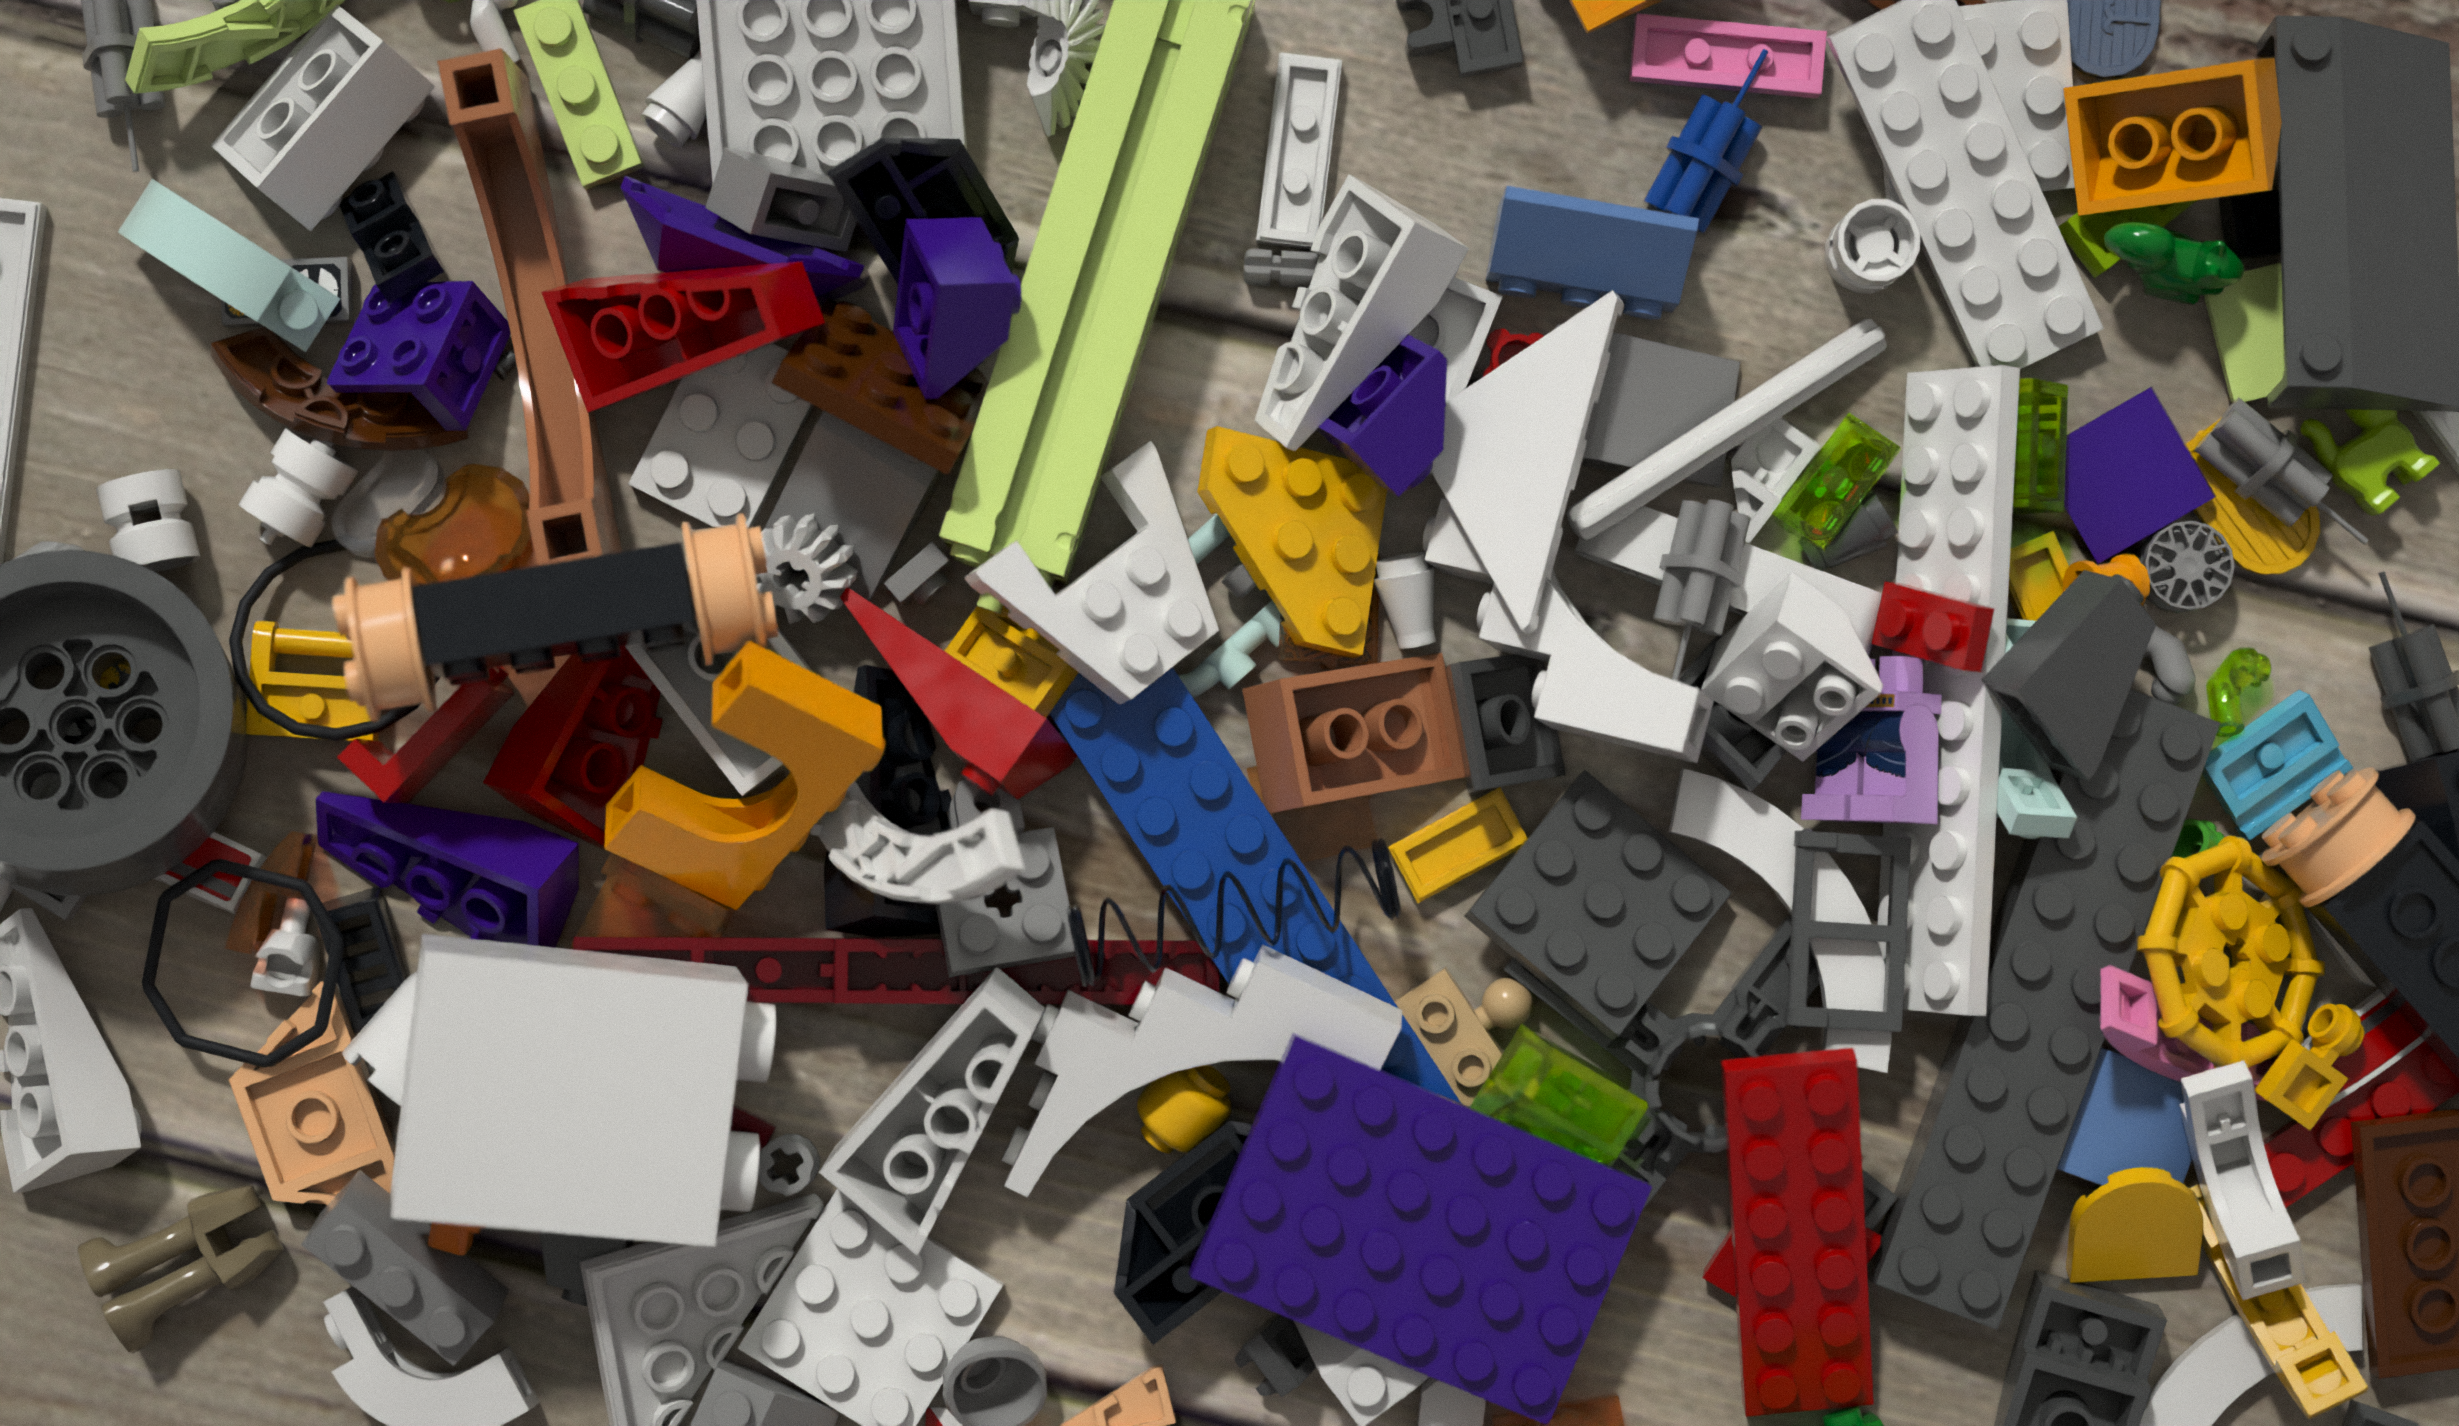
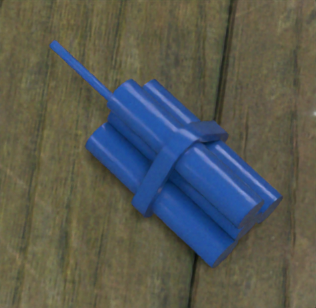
M1762 50L1733 104L1726 101L1721 104L1709 96L1701 95L1679 137L1672 136L1666 146L1670 153L1644 199L1645 203L1664 213L1699 218L1697 231L1705 233L1730 186H1738L1744 176L1739 170L1763 128L1757 122L1745 117L1746 112L1738 107L1766 58L1767 50Z

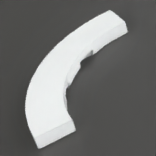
M1684 768L1681 769L1669 833L1688 837L1716 848L1743 866L1748 867L1775 892L1792 916L1795 864L1794 831H1802L1804 828L1777 807L1748 790L1717 777ZM1814 852L1810 921L1871 924L1865 907L1848 878L1828 852ZM1810 937L1809 947L1819 973L1818 979L1823 1008L1883 1012L1885 964L1879 942ZM1824 1027L1822 1050L1853 1047L1857 1057V1067L1887 1073L1892 1031Z
M786 769V770L784 771V772H785V775H786V777H787V775L790 773V771H789V769ZM855 781L847 789L846 795L839 807L833 812H826L810 830V834L819 836L824 846L830 852L829 860L851 880L872 892L893 899L928 904L959 902L980 896L1002 886L1025 870L1008 812L990 809L974 821L957 829L934 834L931 837L919 836L899 828L882 816L866 799Z
M2353 1283L2304 1289L2329 1332H2336L2346 1351L2363 1350L2362 1286ZM2239 1314L2228 1318L2200 1337L2172 1363L2151 1389L2139 1426H2212L2225 1409L2247 1389L2274 1373V1370Z

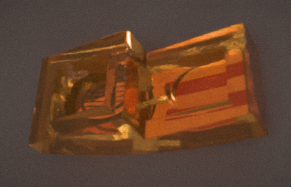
M291 831L275 847L260 869L300 878L308 882L317 843V834L305 831ZM252 880L234 917L225 949L246 954H257L271 930L278 895L299 897L302 896L301 893Z

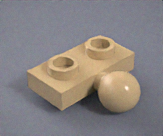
M1444 967L1394 1000L1463 1105L1471 1106L1516 1076L1517 1071L1489 1031L1495 1026L1504 1029L1516 1028L1522 1025L1531 1015L1533 1009L1531 992L1516 979L1501 978L1492 982L1483 994L1482 1005L1474 1009L1447 967Z

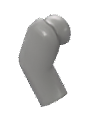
M2156 626L2144 654L2145 657L2152 660L2158 676L2152 682L2151 693L2154 698L2176 706L2183 700L2184 695L2192 693L2196 676L2185 645L2177 637Z

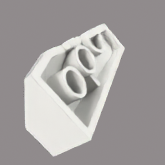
M32 908L19 909L0 924V1014L8 1016V1033L5 1039L4 1050H0V1072H10L12 1109L0 1110L1 1135L13 1193L31 1191L113 1167L141 1148L140 1136L142 1131L141 1118L137 1109L132 1105L129 1086Z

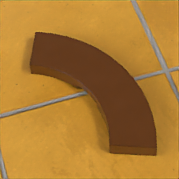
M265 326L211 343V357L221 373L237 392L272 419L318 440L367 450L401 451L444 446L468 439V427L466 431H446L411 392H334L327 384V378L322 376L321 369L298 356L286 345L279 335Z

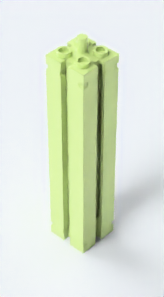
M1255 0L1113 1L1021 283L1022 299L1020 311L1018 314L1011 315L1009 337L1000 347L952 494V502L949 511L946 512L939 534L944 543L952 547L949 555L953 556L955 561L978 568L1000 550L1017 540L1050 589L1054 581L1068 585L1076 562L1077 552L1081 546L1102 482L1100 476L1105 473L1241 55L1243 42L1254 15ZM988 592L983 595L980 594L976 605L1001 614L1003 604Z

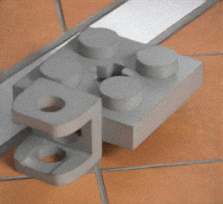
M968 780L960 781L949 805L950 830L972 822L984 814L977 809L976 805L1008 812L1025 870L1002 885L1008 893H1015L1019 900V903L1012 906L1010 917H1000L997 908L986 907L984 898L992 896L994 889L980 896L959 902L935 904L949 977L990 971L996 967L1002 969L1076 956L1067 916V908L1070 905L1054 827L1023 832L1025 824L1020 799L1016 800L1000 788L996 790L993 796H990Z

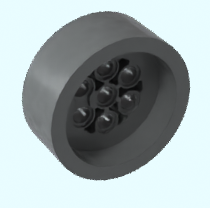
M61 550L26 555L0 564V732L12 720H27L30 724L28 734L19 743L12 745L0 743V876L33 890L58 895H100L125 890L146 883L166 873L188 858L215 831L234 801L243 778L249 744V735L246 734L247 708L242 689L236 681L234 669L209 622L187 595L159 574L133 561L93 551ZM58 665L65 668L64 677L56 687L48 690H40L34 687L35 677L44 667ZM114 665H125L131 668L130 677L123 686L117 689L100 687L101 676L108 668ZM148 718L162 721L161 733L153 741L140 744L131 740L132 729L138 722ZM80 719L96 721L94 735L88 741L82 744H71L65 741L67 729L73 722ZM115 772L128 776L127 786L119 796L111 799H103L97 796V786L106 775ZM47 773L61 775V785L53 796L40 800L31 798V787L38 777Z

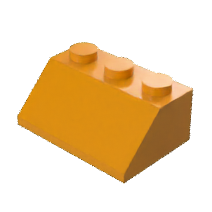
M2275 58L2253 59L2063 88L2078 216L2272 190L2282 123Z

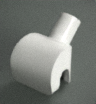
M297 898L286 899L280 928L272 929L255 956L258 957V962L252 974L250 987L296 996H309L312 994L319 975L320 948L316 938L305 934L311 910L305 900Z

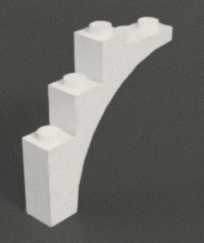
M1441 498L1437 515H1432L1425 526L1423 549L1426 555L1424 560L1442 573L1493 584L1492 591L1486 592L1479 604L1477 612V626L1481 629L1479 639L1498 651L1549 662L1547 671H1540L1534 683L1532 692V705L1536 708L1534 718L1552 729L1697 763L1714 700L1698 688L1651 673L1617 653L1588 626L1561 588L1554 570H1552L1551 578L1546 579L1537 616L1540 617L1537 629L1529 635L1522 631L1448 500Z
M1263 944L1254 962L1242 958L1227 990L1228 994L1236 997L1235 1000L1165 967L1157 984L1153 985L1145 981L1137 995L1129 1016L1138 1020V1023L1068 990L1059 1009L1047 1004L1031 1038L1042 1044L1035 1064L1056 1075L1044 1070L1028 1106L1038 1110L1028 1131L1017 1126L1001 1160L1011 1165L1004 1187L1028 1197L1050 1160L1087 1120L1127 1092L1172 1072L1216 1062L1273 1059L1281 1061L1292 1033L1381 1069L1401 1030L1402 1010Z

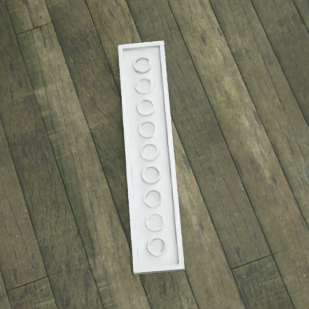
M1996 365L1907 373L1896 583H1903L1991 607L1995 610L1981 672L1963 671L1923 659V693L1942 695L1941 714H1934L1938 726L1937 824L1883 823L1882 836L1911 838L1903 1010L1986 1016L2002 705L1981 679L2005 655L2020 368ZM1892 650V656L1918 658L1915 656H1911L1905 653ZM1881 856L1878 925H1887L1891 856ZM1879 942L1885 964L1886 942Z

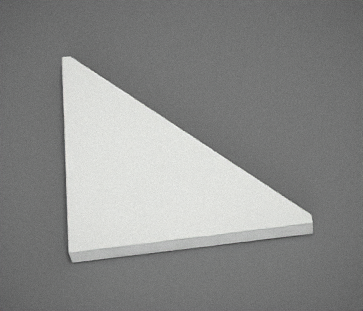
M1613 290L1445 403L1444 450L1432 462L1431 472L1520 629L1528 635L1535 631L1538 626L1540 617L1537 616L1546 579L1551 578L1563 533L1561 528L1562 519L1570 490L1574 491L1587 444V441L1584 439L1593 404L1598 403L1611 355L1608 349L1617 316H1621L1624 307L1621 298Z
M816 1193L718 1221L715 1247L650 1241L580 1262L610 1426H679L693 1405L692 1397L712 1368L715 1370L716 1366L723 1361L743 1331L742 1323L762 1293L768 1294L795 1254L792 1248L811 1220H817L823 1212V1201Z

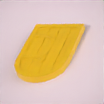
M2221 418L2205 430L2198 431L2195 437L2188 441L2186 445L2216 495L2215 498L2193 510L2199 520L2204 524L2210 525L2224 536L2232 549L2234 563L2241 569L2257 575H2278L2300 566L2314 551L2320 534V517L2317 506H2310L2291 527H2287L2252 497L2244 500L2234 492L2237 487L2236 484L2194 451L2200 441L2212 431ZM2213 535L2218 545H2221L2222 543L2220 542L2218 537Z

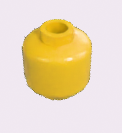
M1207 1064L1172 1072L1150 1082L1137 1099V1112L1144 1123L1141 1128L1142 1135L1153 1147L1163 1153L1170 1154L1174 1149L1183 1153L1189 1152L1223 1126L1230 1117L1231 1101L1227 1094L1230 1092L1231 1087L1228 1081L1217 1069Z

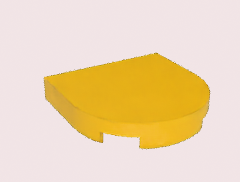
M2150 1167L2121 1170L2107 1176L2108 1183L2096 1189L2087 1198L2085 1195L2081 1196L2075 1203L2070 1218L2066 1271L2070 1283L2198 1275L2204 1228L2203 1214L2194 1191L2190 1190L2180 1181L2173 1179L2170 1172Z

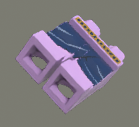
M1880 656L1879 678L1883 684L1881 694L1816 750L1815 794H1802L1801 820L1937 824L1938 726L1934 714H1941L1942 695L1923 693L1922 658ZM1870 659L1875 668L1876 659Z

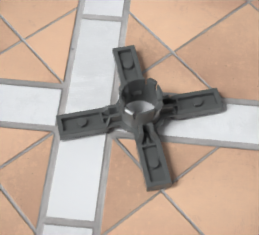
M1790 913L1787 914L1731 986L1732 990L1713 1014L1689 1013L1670 1019L1650 1002L1646 1001L1621 1034L1614 1040H1610L1513 957L1503 967L1506 973L1519 981L1534 995L1632 1070L1630 1093L1637 1112L1619 1136L1613 1138L1596 1161L1648 1182L1652 1189L1644 1208L1688 1152L1710 1154L1727 1149L1725 1125L1717 1128L1715 1125L1709 1124L1705 1127V1133L1686 1131L1688 1125L1676 1119L1668 1109L1660 1110L1662 1104L1658 1095L1659 1080L1656 1079V1074H1660L1661 1069L1668 1071L1673 1060L1683 1051L1680 1045L1686 1038L1693 1039L1694 1044L1701 1047L1706 1043V1036H1719L1718 1044L1729 1049L1737 1059L1764 1056L1765 1052L1786 1027L1785 1009H1787L1792 923ZM1810 947L1807 998L1820 983L1818 969ZM1862 1169L1865 1227L1873 1230L1898 1196Z

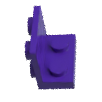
M473 281L426 282L391 303H388L375 284L366 297L358 318L339 352L338 359L327 379V384L336 393L411 392L446 431H466L510 337L509 323Z

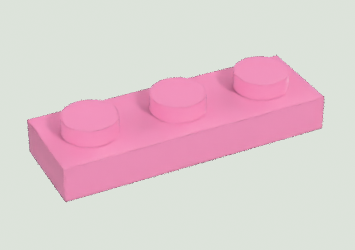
M1637 13L1634 19L1629 81L1740 91L1759 55L1765 49L1768 51V54L1747 92L1818 99L1822 93L1827 31Z

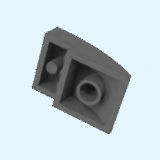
M2035 1270L2007 1367L1994 1426H2139L2152 1389L2148 1382V1377L2167 1323L2159 1305L2080 1282L2070 1283L2069 1279Z

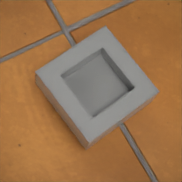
M932 541L884 584L905 607L914 599L922 606L936 596L950 582L944 573L953 564Z

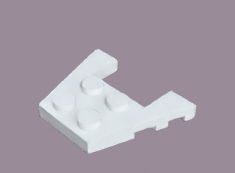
M1151 441L1136 449L1100 476L1136 528L1137 533L1056 595L1053 593L1017 540L1000 550L964 577L968 584L978 593L983 595L988 592L1010 610L1007 616L1026 630L1032 627L1059 649L1056 655L1119 705L1133 699L1219 631L1157 449Z

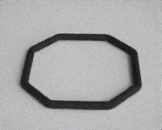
M224 859L211 860L164 890L158 898L142 977L143 991L174 1041L182 1047L263 1068L272 1067L321 1037L328 1028L344 950L343 935L313 887L305 880ZM218 871L299 891L331 941L315 1025L268 1055L186 1035L155 985L171 901Z

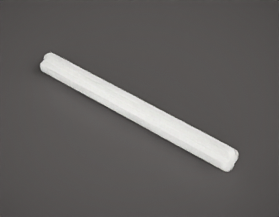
M1872 319L1861 320L1572 505L1566 512L1571 529L1583 541L1593 539L1882 353L1887 347L1883 329L1877 326Z

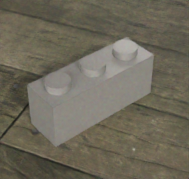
M359 1170L319 1214L301 1245L454 1366L494 1323L509 1289L466 1254L456 1255L430 1247L428 1239L431 1226L425 1221L391 1218L390 1193Z

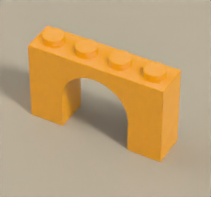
M751 641L745 644L712 682V726L777 758L789 769L790 773L777 786L764 793L746 798L726 799L702 794L640 765L606 804L605 850L734 910H737L754 891H761L766 887L777 865L790 851L796 852L804 845L811 828L826 812H833L839 807L850 785L863 771L869 772L878 764L885 748V738L882 736L881 706Z

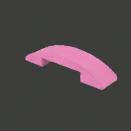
M2111 965L2101 968V1031L2115 1049L2133 1062L2178 1082H2181V1078L2214 1068L2210 1061L2176 1037L2167 1038L2158 1026L2161 1013L2152 982ZM2199 1017L2198 1022L2213 1032V1024ZM2249 1022L2241 1024L2242 1042L2261 1035L2256 1025ZM2279 1055L2248 1068L2253 1078L2254 1089ZM2255 1092L2256 1100L2267 1101Z

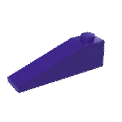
M324 791L315 799L318 846L378 887L385 888L394 884L421 904L416 913L432 924H435L442 917L470 936V939L556 948L579 890V843L521 820L406 803H384L378 799Z

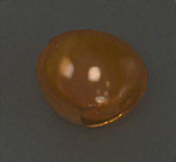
M476 463L467 464L445 478L446 492L441 502L435 508L420 515L408 514L401 508L388 518H382L376 531L374 556L384 577L388 581L401 579L403 568L408 567L412 568L417 585L530 567L534 554L526 510H529L530 495L524 482L503 468Z

